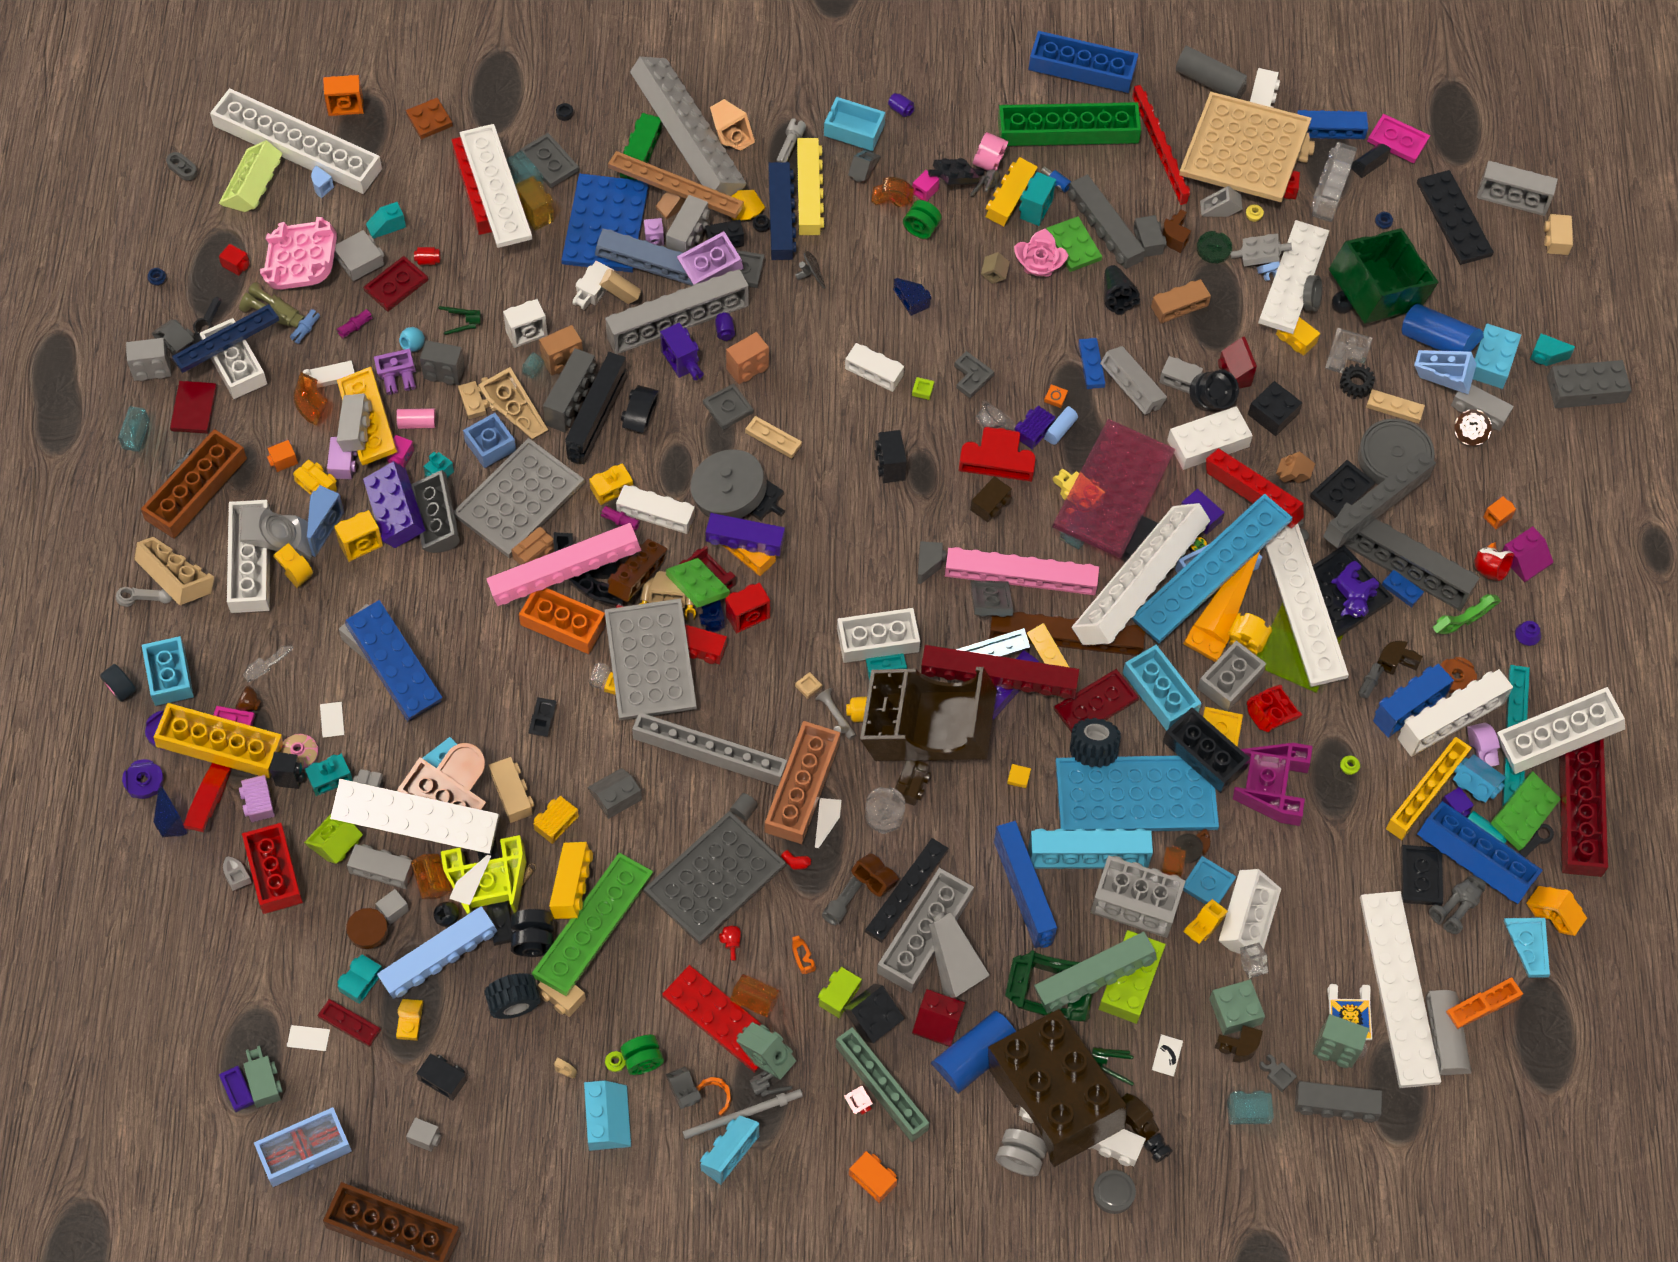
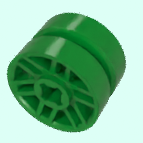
M917 200L903 218V225L912 235L921 239H928L940 223L942 216L933 204L924 200Z
M655 1035L636 1037L624 1043L620 1048L630 1075H641L653 1071L664 1063V1058Z

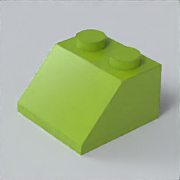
M330 814L304 843L326 861L337 864L345 858L350 848L358 844L363 834L352 823L330 819Z

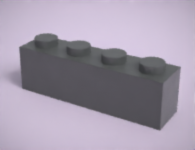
M1299 1081L1296 1086L1295 1111L1300 1112L1302 1115L1321 1114L1325 1118L1339 1116L1344 1120H1354L1355 1118L1362 1119L1367 1123L1378 1121L1381 1116L1382 1091L1303 1081Z

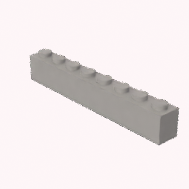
M640 712L632 728L633 739L776 786H779L787 765V760Z

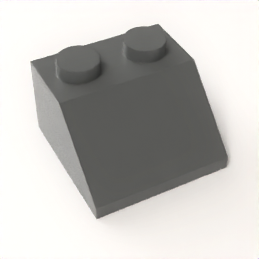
M622 768L588 787V790L608 819L642 800L641 789L633 777Z

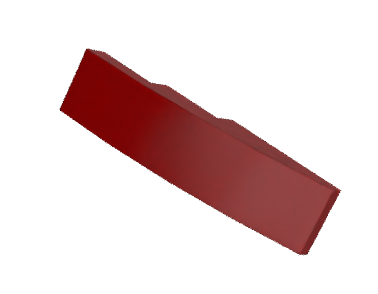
M215 763L211 764L190 806L183 824L184 828L204 832L209 817L212 818L216 804L220 803L232 768Z

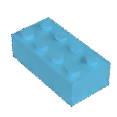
M1157 644L1125 662L1124 676L1166 731L1190 708L1193 707L1199 713L1201 701Z

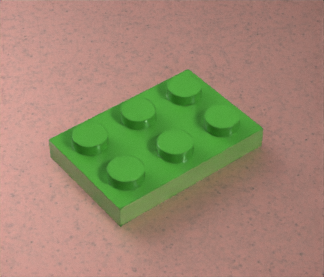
M1079 216L1047 227V230L1055 239L1056 247L1065 249L1069 255L1065 261L1069 272L1102 261L1101 253Z
M699 558L666 569V576L697 608L724 599L730 594V590Z

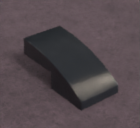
M537 697L529 734L543 737L549 736L557 706L556 700Z

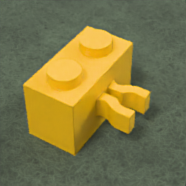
M623 463L618 466H612L603 473H597L589 479L590 489L600 505L619 497L624 485L633 486V480Z

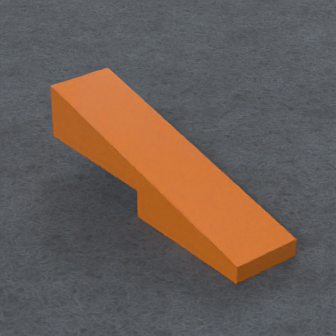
M1511 977L1483 993L1480 992L1448 1009L1446 1013L1457 1029L1518 1001L1523 993Z

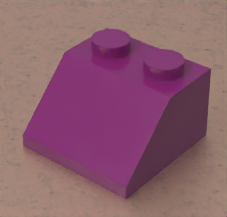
M1533 526L1505 544L1502 552L1511 551L1514 553L1515 556L1511 569L1524 582H1527L1553 564L1545 538Z

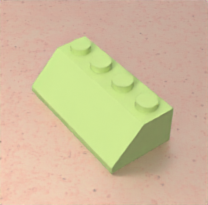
M267 140L248 148L219 204L243 212L251 209L254 210L260 203V196L267 189V183L274 175V169L280 164L279 159L282 152Z

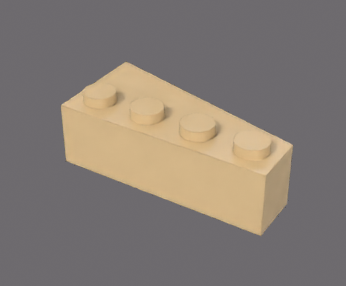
M155 537L137 542L136 562L179 605L211 594L214 581L213 575L210 573L206 575L201 571L202 568L196 564L194 566L189 564L184 556L174 554L170 547Z

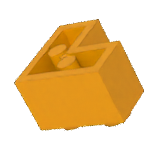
M1538 886L1526 903L1535 917L1550 919L1558 932L1575 936L1587 919L1581 906L1575 900L1574 895L1566 889L1561 890Z

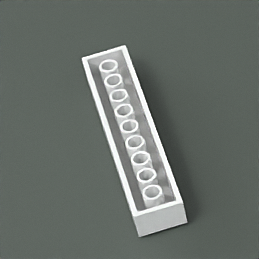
M230 88L210 113L213 126L254 145L267 140L282 152L281 157L311 171L317 165L332 176L333 181L362 194L366 192L382 170L379 155Z
M1200 503L1172 506L1075 622L1072 629L1083 645L1109 644L1115 640V636L1124 629L1125 624L1136 614L1137 609L1146 602L1147 597L1166 578V574L1175 567L1176 562L1186 553L1188 547L1196 541L1197 536L1206 529L1210 519Z

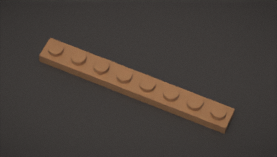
M618 151L615 152L608 163L609 169L686 199L688 195L707 201L708 208L735 219L744 206V201Z

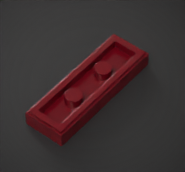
M328 999L317 1015L319 1019L368 1047L372 1045L381 1031V1028L331 999Z

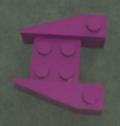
M1286 743L1241 749L1251 759L1249 761L1246 788L1235 787L1233 800L1280 823L1300 826L1305 799L1285 795L1289 770L1308 773L1313 746Z

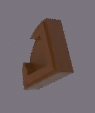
M1203 829L1190 841L1203 856L1207 854L1210 847V835L1207 829Z

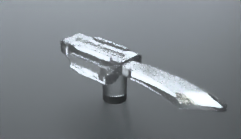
M281 646L266 661L261 658L256 659L255 662L247 666L245 673L242 674L247 682H250L264 675L270 670L269 667L283 659L293 649V646Z

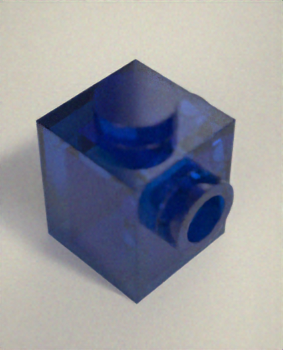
M720 600L701 606L702 614H699L700 624L705 626V630L717 632L725 628V619Z

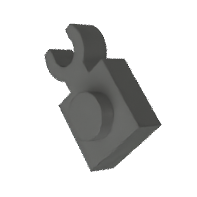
M1268 1054L1266 1059L1270 1062V1065H1265L1261 1061L1259 1067L1261 1070L1270 1073L1267 1079L1283 1092L1297 1076L1283 1062L1277 1065L1275 1058Z

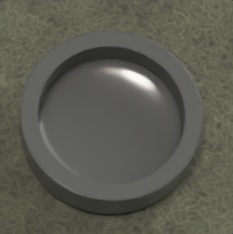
M1309 275L1306 278L1303 290V303L1306 311L1316 312L1320 307L1323 287L1319 275Z
M1109 1170L1102 1173L1096 1179L1093 1187L1095 1203L1100 1209L1111 1214H1119L1129 1209L1136 1195L1133 1180L1126 1173L1119 1170Z

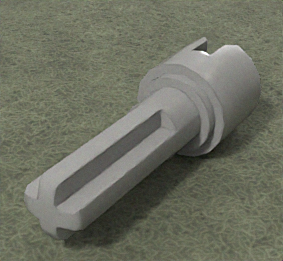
M796 119L790 120L785 132L787 138L779 153L777 162L788 161L797 138H802L806 129V124L803 121H799L798 125H795Z

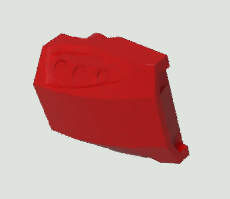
M1281 684L1268 688L1250 697L1247 701L1248 714L1260 730L1270 732L1274 728L1294 721L1303 715L1286 695Z

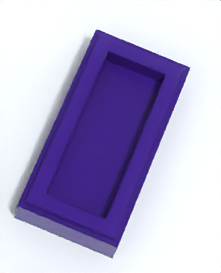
M239 1066L219 1074L235 1113L255 1104Z

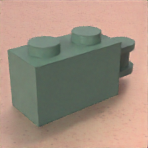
M260 1045L257 1046V1049L251 1051L247 1049L246 1054L249 1062L243 1064L256 1108L280 1101L279 1093H282L283 1090L280 1080L276 1081L274 1074L278 1073L275 1062H270L268 1056L263 1057Z

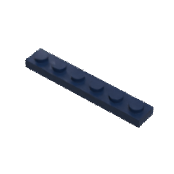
M270 304L173 355V361L180 371L184 373L278 322L279 317Z

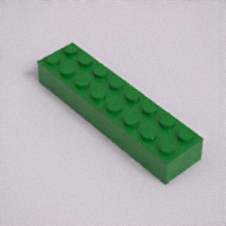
M1138 102L999 105V137L1008 141L1007 146L1139 143L1141 124Z

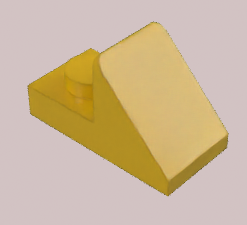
M402 999L398 1008L397 1039L418 1041L423 1000Z

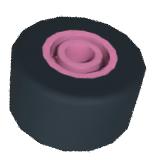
M113 664L100 674L104 684L120 702L136 692L135 686L118 665Z

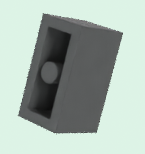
M1156 215L1135 218L1133 231L1136 239L1145 249L1144 257L1163 254L1166 238L1162 236L1161 223L1157 221Z

